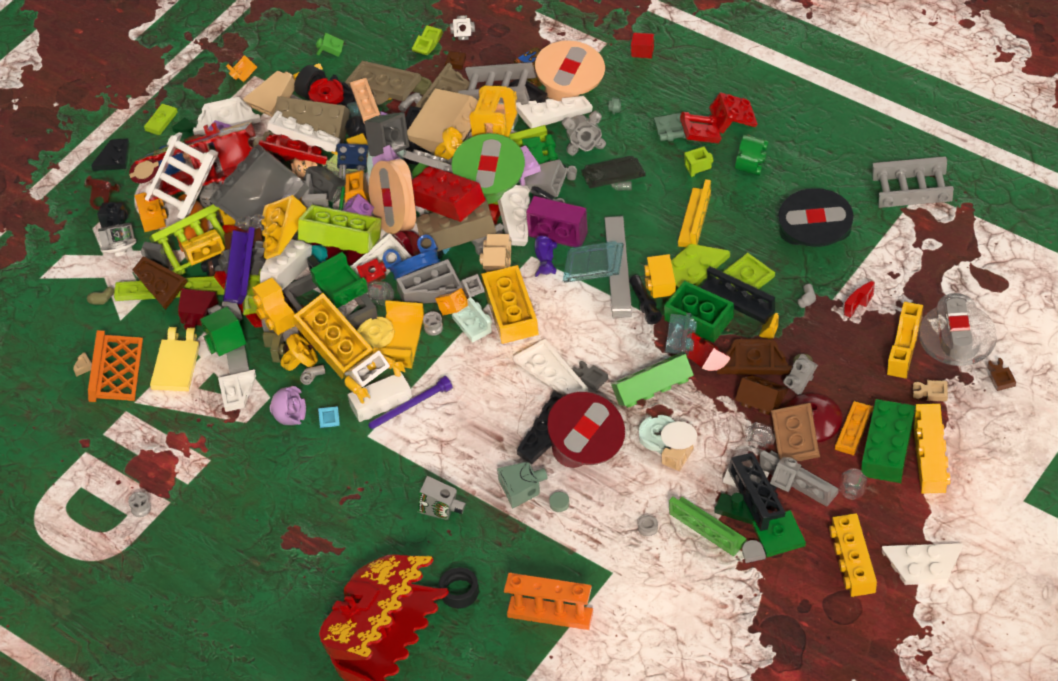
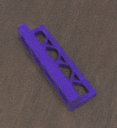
M249 227L246 233L234 230L232 232L223 301L242 304L246 297L255 230L253 227Z

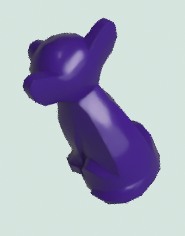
M538 236L535 240L534 249L540 261L535 277L540 273L543 275L556 274L557 269L554 267L552 259L554 257L553 249H556L557 243L546 236Z

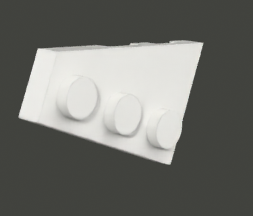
M389 233L369 253L363 255L350 267L360 277L356 267L376 258L378 262L383 261V254L386 250H396L401 254L403 261L412 256ZM391 253L388 256L389 263H394L397 260L395 253ZM372 268L369 272L374 273L376 269Z

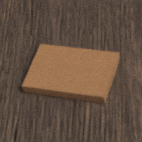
M811 403L771 410L780 460L783 457H790L796 461L820 457Z

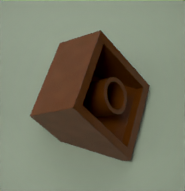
M751 375L741 379L735 400L741 402L740 405L743 407L752 408L753 406L759 409L758 412L770 415L772 413L771 410H776L780 407L789 388Z

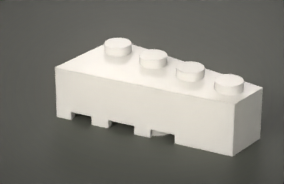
M291 239L280 255L266 259L260 271V283L273 278L282 290L308 268L307 258L311 256L312 245L304 241Z

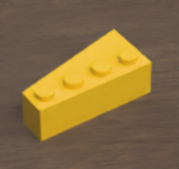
M916 404L913 429L921 494L946 493L947 485H950V472H946L948 456H945L946 440L943 439L944 425L942 424L940 404Z

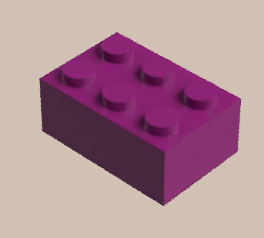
M533 197L526 211L528 236L533 238L546 236L558 244L581 249L588 234L586 208L546 198Z

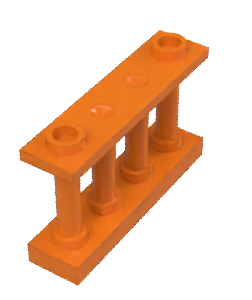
M509 573L504 593H511L514 596H511L507 617L590 630L594 612L593 608L584 607V605L588 604L592 587L587 584ZM522 595L534 597V599L523 598ZM543 598L555 600V602L543 601ZM564 602L576 603V605L564 604Z

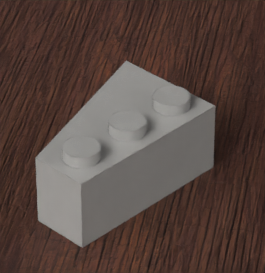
M448 259L396 279L397 291L403 302L436 303L435 298L438 296L453 293L460 288L463 289Z

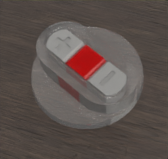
M951 293L943 296L939 300L937 307L925 315L919 328V340L923 349L934 359L949 365L965 366L978 363L991 354L997 342V333L992 319L984 311L977 308L975 302L969 296L961 293Z

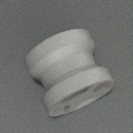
M434 311L424 315L425 332L431 336L440 334L443 330L441 315Z
M136 492L129 497L128 503L134 516L144 517L150 513L151 505L145 493Z

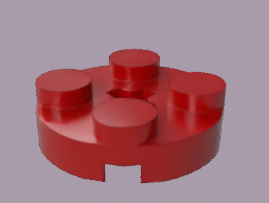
M327 78L319 79L312 83L310 91H308L310 101L337 105L344 100L343 86L335 79L333 81H328Z

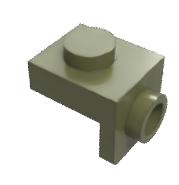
M264 332L265 347H271L270 352L273 362L281 363L282 355L286 351L282 333L277 335L275 332Z

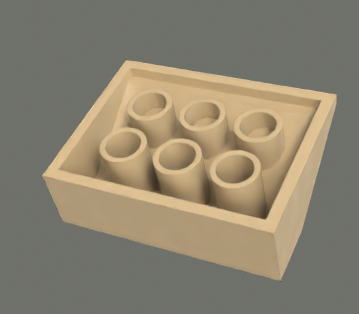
M435 88L407 130L408 140L435 155L436 147L444 142L442 137L443 131L453 127L462 134L463 137L461 139L464 142L472 130L469 115L472 111H475L478 100L469 95Z

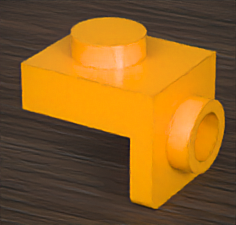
M245 55L234 67H231L229 64L226 66L230 70L229 74L235 80L239 78L243 82L257 68Z
M462 288L457 289L453 293L440 295L435 298L442 315L457 313L468 306V301Z

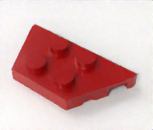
M282 134L269 135L266 141H259V145L265 150L278 153L280 156H291L300 161L307 160L326 165L327 157L321 156L322 150L317 146L307 145L300 140H292Z

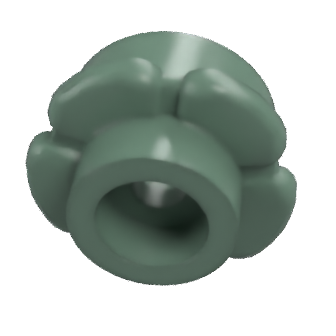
M613 97L612 101H609V111H612L614 115L621 112L620 98L615 99Z

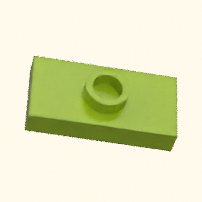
M161 104L145 124V131L160 136L178 113L177 108Z

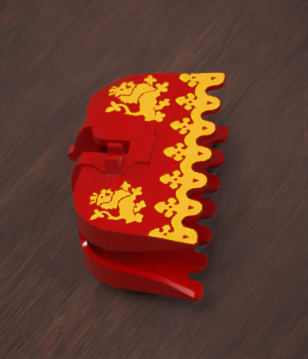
M386 555L367 563L353 574L350 581L344 587V601L335 602L332 607L333 611L325 619L319 632L321 643L327 654L330 655L331 661L342 679L345 681H387L385 680L387 676H394L399 672L400 669L395 662L404 660L409 656V651L405 647L419 641L418 634L414 632L418 629L426 628L429 624L424 616L435 613L438 610V605L434 601L445 598L449 593L447 588H433L411 584L423 578V574L419 569L431 565L434 561L432 556Z

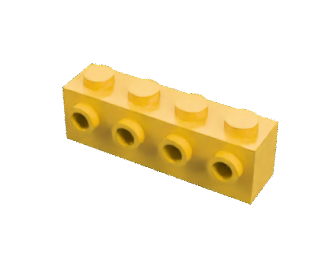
M857 513L833 517L832 526H829L831 538H835V554L839 555L841 559L839 560V568L845 574L843 578L845 589H849L851 597L876 593L877 580Z

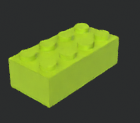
M311 205L298 220L299 240H304L306 243H319L326 247H338L341 250H353L360 254L369 253L379 241L381 235V218Z

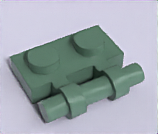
M681 113L654 118L660 141L667 140L669 142L681 137L686 139L680 121Z

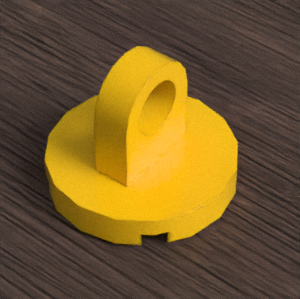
M453 127L443 131L442 137L444 142L436 147L435 156L449 160L463 143L461 139L463 137L462 134Z
M293 334L286 339L290 350L281 359V366L291 371L300 363L307 367H312L318 362L315 350L308 348L309 343L302 336Z

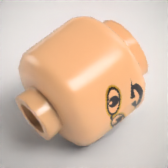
M296 158L291 163L292 172L302 180L308 167L317 166L315 162L300 161Z

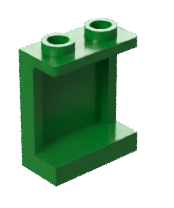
M343 252L310 269L314 284L336 308L346 305L353 299L368 292L366 279L364 277L360 279L347 264V258Z

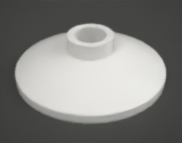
M136 239L111 244L107 247H101L100 250L104 253H115V256H122L137 241Z

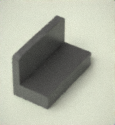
M322 166L308 167L303 180H306V175L311 174L314 191L318 194L327 193L328 200L333 199L337 187L346 185L344 180Z

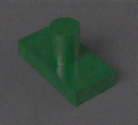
M721 493L715 506V513L752 525V521L755 520L743 500V495L741 493H734L731 496Z

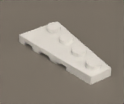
M584 96L562 98V101L547 99L544 103H537L536 101H529L528 104L521 105L520 102L516 103L517 113L530 128L562 121L565 117L572 118L577 115L592 112L593 108Z
M276 111L268 123L267 130L274 134H282L292 140H300L307 145L321 147L328 152H335L336 145L341 140L321 130L316 132L308 124L300 125L296 123L297 119L291 116L287 119L282 116L280 111Z
M515 185L498 200L505 234L510 235L512 239L511 245L525 246L528 242L526 216L530 203V190L528 186Z

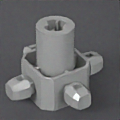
M593 111L589 115L590 118L584 115H577L572 119L569 117L563 119L562 124L567 129V137L571 142L566 149L568 154L574 156L579 151L578 148L586 152L592 150L593 147L598 149L605 147L606 142L601 138V129L596 124L602 118L599 112Z

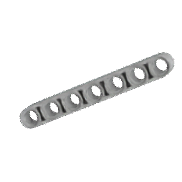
M623 216L605 217L613 319L632 317L624 220Z

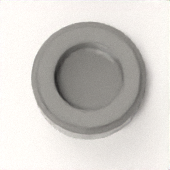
M649 515L641 517L638 521L639 533L643 536L656 534L658 531L657 519Z

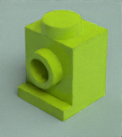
M705 146L684 153L685 167L690 176L694 177L696 173L712 168L713 156L710 152H707Z

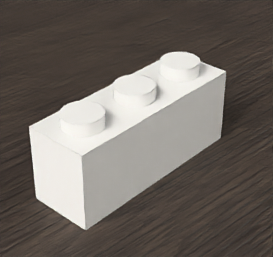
M401 372L399 377L392 375L363 387L367 389L371 397L370 399L368 397L363 398V404L360 403L356 394L353 392L348 394L350 407L359 422L370 419L382 412H387L412 399L411 389Z

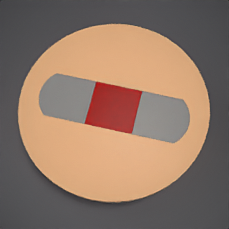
M559 41L546 46L539 52L535 61V69L538 79L545 86V92L548 93V97L556 101H562V98L578 97L580 94L587 93L597 87L603 78L605 63L601 55L587 44L577 41Z
M402 159L377 162L372 168L369 178V198L371 205L374 207V216L381 218V228L387 233L395 234L399 230L408 231L413 229L416 222V210L411 173L408 165Z

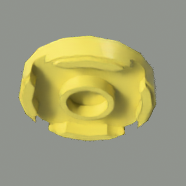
M376 317L377 319L373 320L370 318L357 329V332L372 349L374 347H385L394 337L393 325L387 318Z

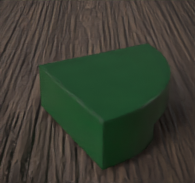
M184 117L172 127V130L175 133H192L197 125Z

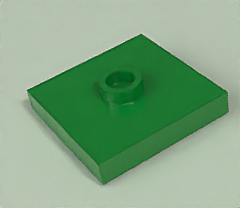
M791 510L786 511L785 517L770 520L767 530L760 531L756 522L752 521L753 529L763 546L767 558L806 546L804 537Z

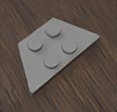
M415 149L413 152L408 150L404 152L403 157L453 173L452 164L447 163L445 158Z

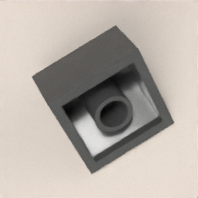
M404 112L379 115L364 121L370 156L383 154V147L388 145L391 146L395 153L409 147Z

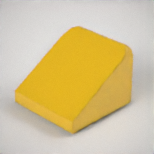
M774 313L766 324H763L759 334L760 337L774 338L779 323L778 313Z

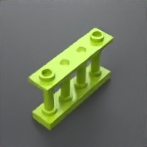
M213 204L150 236L151 243L162 245L174 268L173 272L183 275L186 273L185 269L191 267V264L188 262L180 266L167 242L169 240L167 237L174 234L175 237H178L180 243L187 241L184 229L189 226L199 236L204 233L200 226V221L205 218L207 221L210 220L225 247V233L216 218V213L220 210L219 207Z

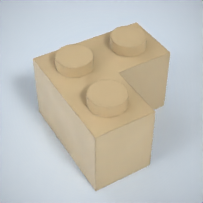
M487 234V240L483 242V253H480V264L483 265V269L486 272L511 267L512 239L509 234Z

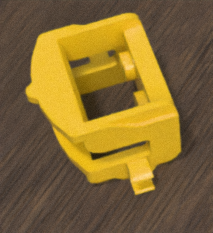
M506 86L481 87L479 89L480 98L475 111H472L469 115L472 137L486 134L485 123H492L493 134L509 138L517 116L516 92ZM500 97L503 98L505 115L495 112Z

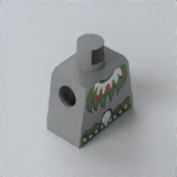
M427 476L420 490L418 512L447 520L452 511L462 515L466 503L456 500L457 490Z

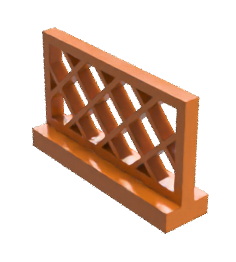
M97 330L88 386L89 402H96L97 398L135 401L143 338L105 335V331ZM108 342H117L119 345L112 349L108 346ZM133 343L138 344V347L131 351L127 345ZM123 348L127 354L120 357L116 352ZM113 355L117 360L110 364L106 359ZM132 357L136 362L128 365L125 360ZM121 363L125 369L118 372L114 367ZM111 370L115 375L107 379L103 374ZM131 372L134 376L126 380L122 375ZM119 378L123 384L116 387L112 382ZM107 385L113 389L110 392H101V389ZM128 387L132 392L131 394H123L120 390Z

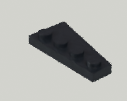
M555 391L552 392L549 402L544 405L539 418H536L532 429L527 432L517 448V455L530 464H533L552 446L547 429L548 416L553 405L562 398Z

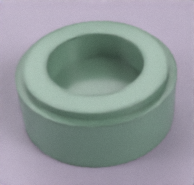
M564 492L553 493L549 498L550 508L555 512L567 510L570 505L569 496Z

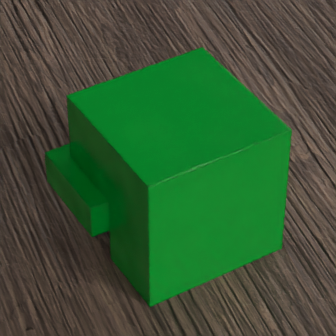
M228 307L200 319L203 330L207 334L203 337L211 355L217 353L220 357L246 344L241 324Z

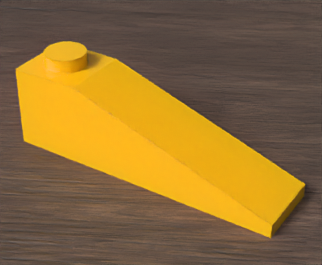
M293 195L267 204L264 207L261 224L264 225L262 235L265 237L263 242L265 259L278 256L283 252L298 230L299 218L306 212L307 208Z

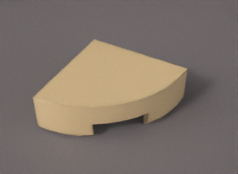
M85 352L78 357L74 365L76 377L91 370L92 363Z

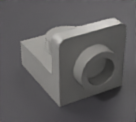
M783 457L777 464L770 484L789 492L796 474L801 468V464H798L793 458Z

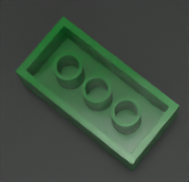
M876 399L862 460V477L896 483L902 482L914 423L915 405Z

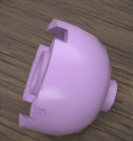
M296 386L280 389L271 400L270 412L280 424L299 425L301 424L300 419H305V400L300 398L299 393L302 392Z

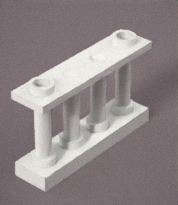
M179 132L169 138L167 142L168 150L152 184L150 183L146 188L145 193H147L145 200L149 201L156 196L177 207L180 211L177 217L185 219L191 213L218 152L211 149L203 154L179 141L182 133ZM178 148L199 159L200 163H202L200 169H194L173 158L175 149ZM168 164L193 176V184L188 186L166 174L165 171ZM161 180L184 191L187 195L185 201H180L157 189Z

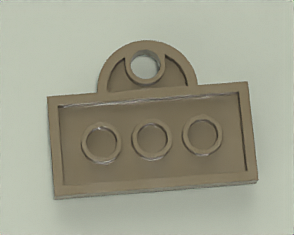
M362 60L345 83L351 88L350 82L367 78L376 105H380L389 98L405 101L421 81V75Z

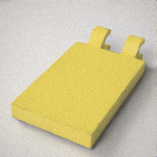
M177 327L168 328V339L162 340L150 384L152 390L189 391L200 348L199 341H196L197 334H194L195 328H187L186 341L178 340Z

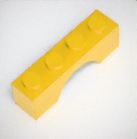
M909 302L903 303L894 346L892 345L888 360L887 375L907 379L922 320L923 305Z

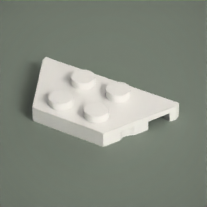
M239 97L207 103L202 108V113L198 117L197 127H194L193 132L194 135H204L203 126L208 124L209 128L215 120L231 126L247 122L252 124L261 122L260 115L252 112L251 107L244 104L243 100Z
M963 543L882 546V554L886 555L890 560L892 568L900 575V579L905 585L947 584L957 559L962 552Z

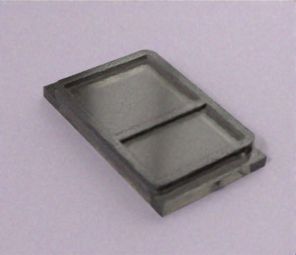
M634 156L587 165L585 169L581 170L589 189L646 176L640 162Z

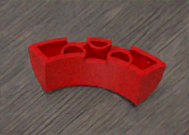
M676 323L666 344L680 353L686 354L689 359L698 364L702 369L708 371L718 370L728 363L730 356L725 352H720L718 347L707 340H704V342L700 341L701 337L698 334Z

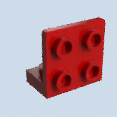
M720 92L709 107L711 114L717 117L716 124L720 133H724L732 121L752 127L758 125L751 103L745 98Z

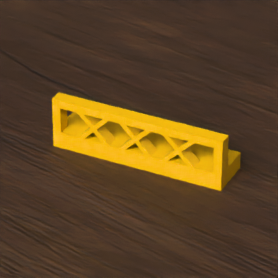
M705 179L703 189H692L678 240L679 247H687L690 244L698 245L711 197V180Z

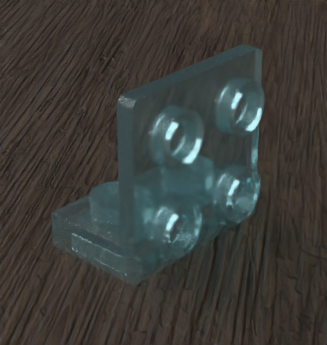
M687 313L686 316L671 314L665 348L666 353H683L689 356V351H693L694 340H692V332H696L697 321H695L691 313Z

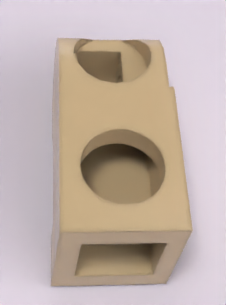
M692 445L685 449L665 448L662 452V464L680 471L693 452L694 446Z

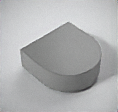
M750 540L744 543L742 554L745 563L766 559L760 542Z

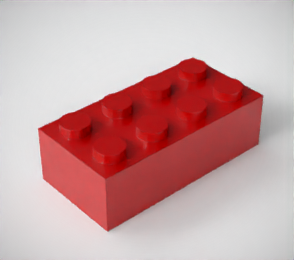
M432 166L425 168L422 173L412 179L415 206L459 222L486 201L478 182Z

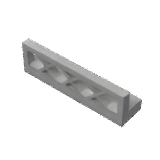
M763 450L760 454V466L762 470L769 472L773 476L780 461L779 456L772 450L770 453ZM800 468L792 484L793 488L826 507L837 496L839 491L837 487L803 468Z

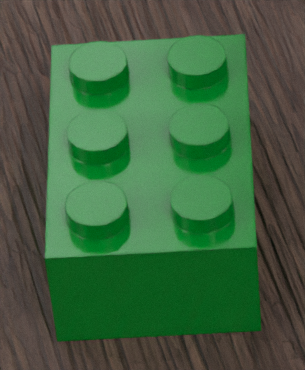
M683 281L664 305L665 321L674 325L679 323L698 334V336L714 343L734 318V303Z

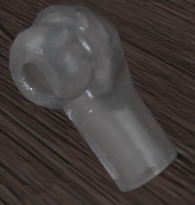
M610 173L608 175V183L615 190H632V181H621L618 179L617 173Z

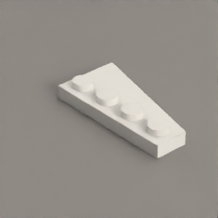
M546 339L513 356L515 363L563 396L573 392H588V387Z

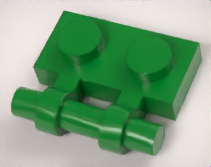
M551 134L545 136V142H541L540 137L522 139V145L527 146L538 164L558 160V155L555 153V140H553ZM548 150V155L543 156L542 151Z

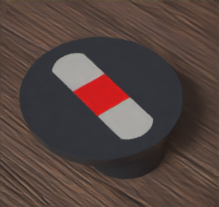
M820 188L801 190L790 195L782 203L778 215L779 233L781 238L790 244L811 247L828 246L844 240L850 235L854 218L853 210L845 198L833 191Z

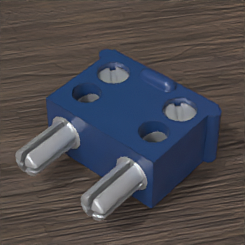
M343 143L336 145L339 178H342V169L343 178H345L346 169H357V172L366 170L368 145Z

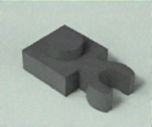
M255 241L254 248H252L251 275H258L260 268L264 265V257H262L265 250L262 248L263 241Z
M584 361L579 362V367L582 369L573 368L575 374L581 377L582 382L595 391L609 379L607 373L594 365L588 368Z

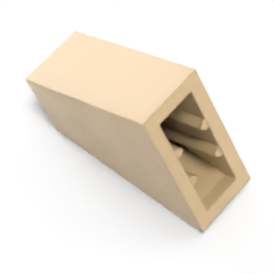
M276 71L249 93L243 101L252 109L273 117L277 96L291 97L294 91V76L288 72Z

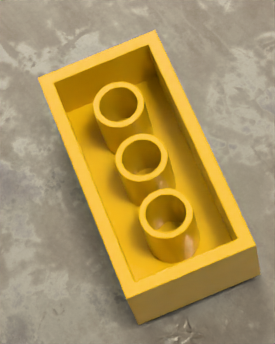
M518 265L481 274L485 295L501 343L504 344L539 335L537 318Z
M324 293L293 316V324L341 379L346 377V371L372 354L373 349Z

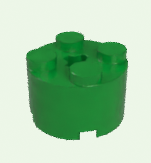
M743 135L735 169L760 176L763 166L760 164L765 162L767 152L764 151H767L769 140Z

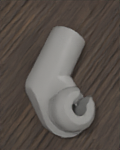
M417 92L409 95L405 101L400 103L398 106L399 110L405 112L413 102L417 104L422 96Z
M806 284L803 287L805 294L802 298L798 299V304L801 308L810 306L816 300L811 284Z
M324 365L306 368L300 377L301 382L308 385L316 376L325 374Z

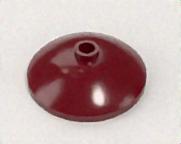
M815 393L802 394L793 398L785 406L786 408L811 403L818 443L829 440L841 428V409L835 401L827 396Z

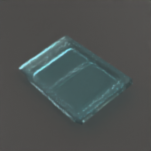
M612 241L571 248L567 253L563 282L619 275L624 244Z

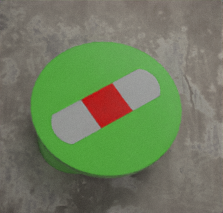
M492 133L480 134L467 139L457 148L452 158L453 174L478 182L488 204L498 201L505 192L512 189L521 179L525 167V158L521 148L510 138Z

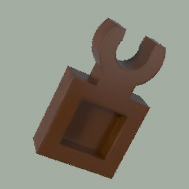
M998 358V365H994L991 360H988V369L991 371L990 378L997 391L1016 387V380L1010 368H1003V360L1001 358Z

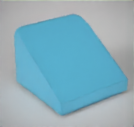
M338 406L318 409L320 428L340 426Z

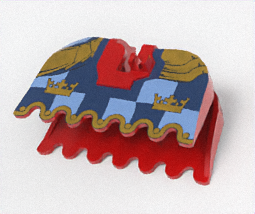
M216 122L211 124L213 130L208 129V124L203 126L205 135L201 136L198 134L181 141L203 154L209 152L206 144L214 143L222 171L216 174L214 165H212L203 186L220 181L223 184L226 177L231 175L236 170L237 165L249 155V152L253 149L249 145V138L256 136L251 122L221 130L217 128ZM169 146L149 153L136 160L135 163L139 164L147 160L154 162L163 160ZM176 148L173 156L184 152ZM189 155L194 169H200L202 164L200 160ZM184 171L170 175L188 186L194 182L193 176ZM163 180L160 183L159 190L168 195L182 191ZM154 196V197H153L152 199H150L149 201H153V200H156V199H159V198L156 197V196Z

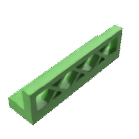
M672 497L669 500V514L733 557L746 543L745 537L684 497H681L679 500Z

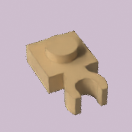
M927 380V385L921 382L913 383V390H920L913 392V398L919 399L927 396V401H947L948 399L947 381Z

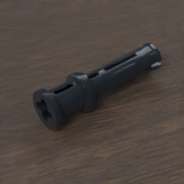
M632 276L629 279V283L640 302V310L646 315V322L648 324L658 323L662 319V313L657 310L655 300L650 298L640 276Z

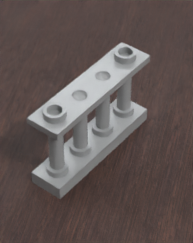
M532 62L466 67L465 70L470 84L468 90H460L458 93L469 95L479 100V89H475L477 82H486L485 86H493L494 81L503 80L501 86H506L516 92V103H529L530 98L525 84L527 78H536ZM519 79L518 86L508 87L510 80ZM501 97L499 100L500 103H504L503 98Z
M946 157L873 163V181L880 180L883 191L879 193L878 207L952 201L954 188L953 186L945 187L943 178L947 169ZM935 175L938 187L927 188L924 176ZM917 177L919 189L909 190L906 178ZM899 179L901 191L890 192L888 180Z

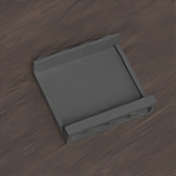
M258 144L255 148L251 149L244 161L237 165L236 170L226 177L220 188L213 192L210 200L216 207L223 210L245 229L248 230L249 227L261 228L262 232L264 225L261 224V218L265 205L291 195L299 200L309 187L301 178Z

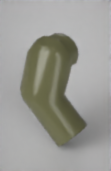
M107 287L103 293H91L87 296V302L93 305H104L114 294V289Z

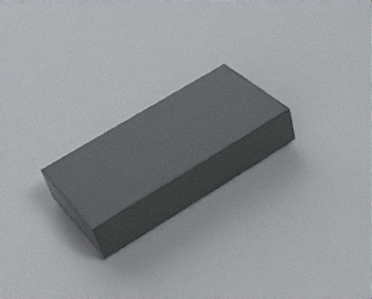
M144 242L142 248L147 258L169 269L170 263L162 245Z

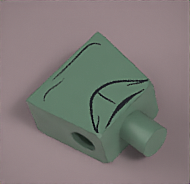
M528 462L497 468L498 481L512 509L539 495V482L548 479L544 468L533 471Z

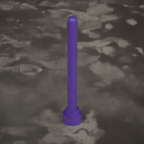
M446 375L439 378L435 386L369 422V428L374 429L438 392L446 393L453 389V386Z

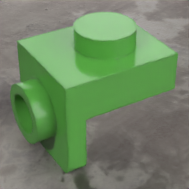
M325 33L316 42V54L320 55L324 50L339 57L344 41Z

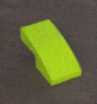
M426 26L422 36L418 35L412 51L425 55L430 54L443 35L442 29Z

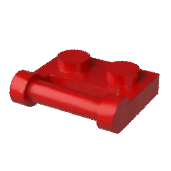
M689 112L681 113L680 121L687 140L719 144L722 138L716 124V116L692 115Z

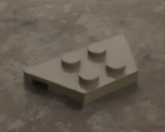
M447 63L415 107L423 108L435 88L458 93L460 90H468L470 82L463 78L458 71L455 72L450 63Z

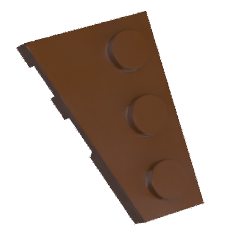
M144 256L132 269L137 278L165 310L187 283L186 278Z

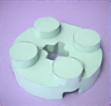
M658 415V418H646L639 427L640 443L647 449L657 451L658 453H662L665 448L670 449L662 441L661 435H655L654 432L662 431L666 425L675 421L664 415Z

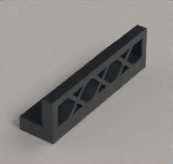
M711 266L707 269V280L701 286L702 289L733 302L735 310L766 324L775 312L774 296Z
M754 453L731 457L728 471L739 492L743 495V500L759 530H767L770 520L785 517L786 512ZM750 460L753 466L752 468L747 467L742 462ZM750 476L759 477L761 479L760 483L752 481ZM759 490L767 492L769 494L768 499L758 494ZM767 505L775 507L777 512L769 513L766 509Z

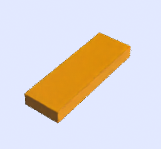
M856 401L853 402L836 443L835 450L855 455L873 406Z

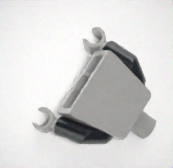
M551 160L539 164L541 172L524 177V186H528L533 196L565 203L564 199H554V197H558L565 177L569 180L576 179L577 169L575 166L566 168V165H563L560 160Z

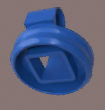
M429 235L420 236L417 245L421 254L404 261L401 254L396 250H386L383 254V261L386 269L393 273V279L396 280L439 263L440 259L437 257L438 246L434 238ZM425 239L431 240V246L428 249L422 247V242ZM391 253H395L397 256V260L394 263L388 262V256Z

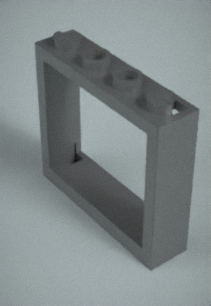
M307 275L289 284L282 290L284 301L295 314L302 309L295 298L317 288L312 280V275ZM366 293L354 299L361 307V310L345 317L356 330L366 320L370 318L373 320L378 317L376 306Z

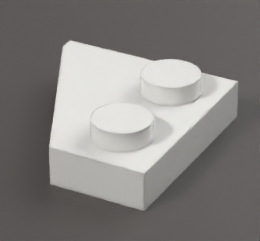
M255 370L218 378L225 412L245 408L256 378Z

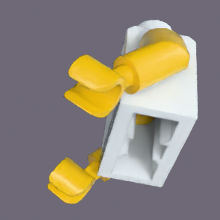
M377 351L346 371L344 382L357 395L360 403L363 404V398L368 397L370 399L371 397L367 389L361 387L365 386L387 368H393L394 375L399 377L401 376L400 371L406 372L403 362H395L381 354L380 351Z

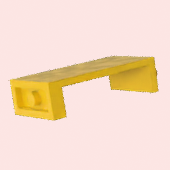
M385 301L386 318L393 325L394 337L385 347H374L373 353L380 351L381 354L395 362H403L405 368H412L423 325V303Z

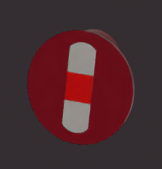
M591 392L567 394L553 405L548 416L547 429L552 443V452L555 459L563 466L577 468L583 465L604 463L616 455L623 445L625 439L623 418L610 401L598 394Z

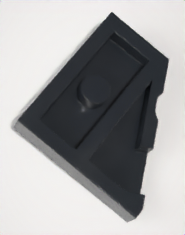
M128 138L110 140L92 163V170L127 169Z

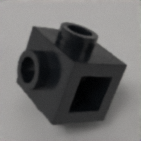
M102 203L97 213L101 228L124 224L128 219V212L125 210L123 203Z

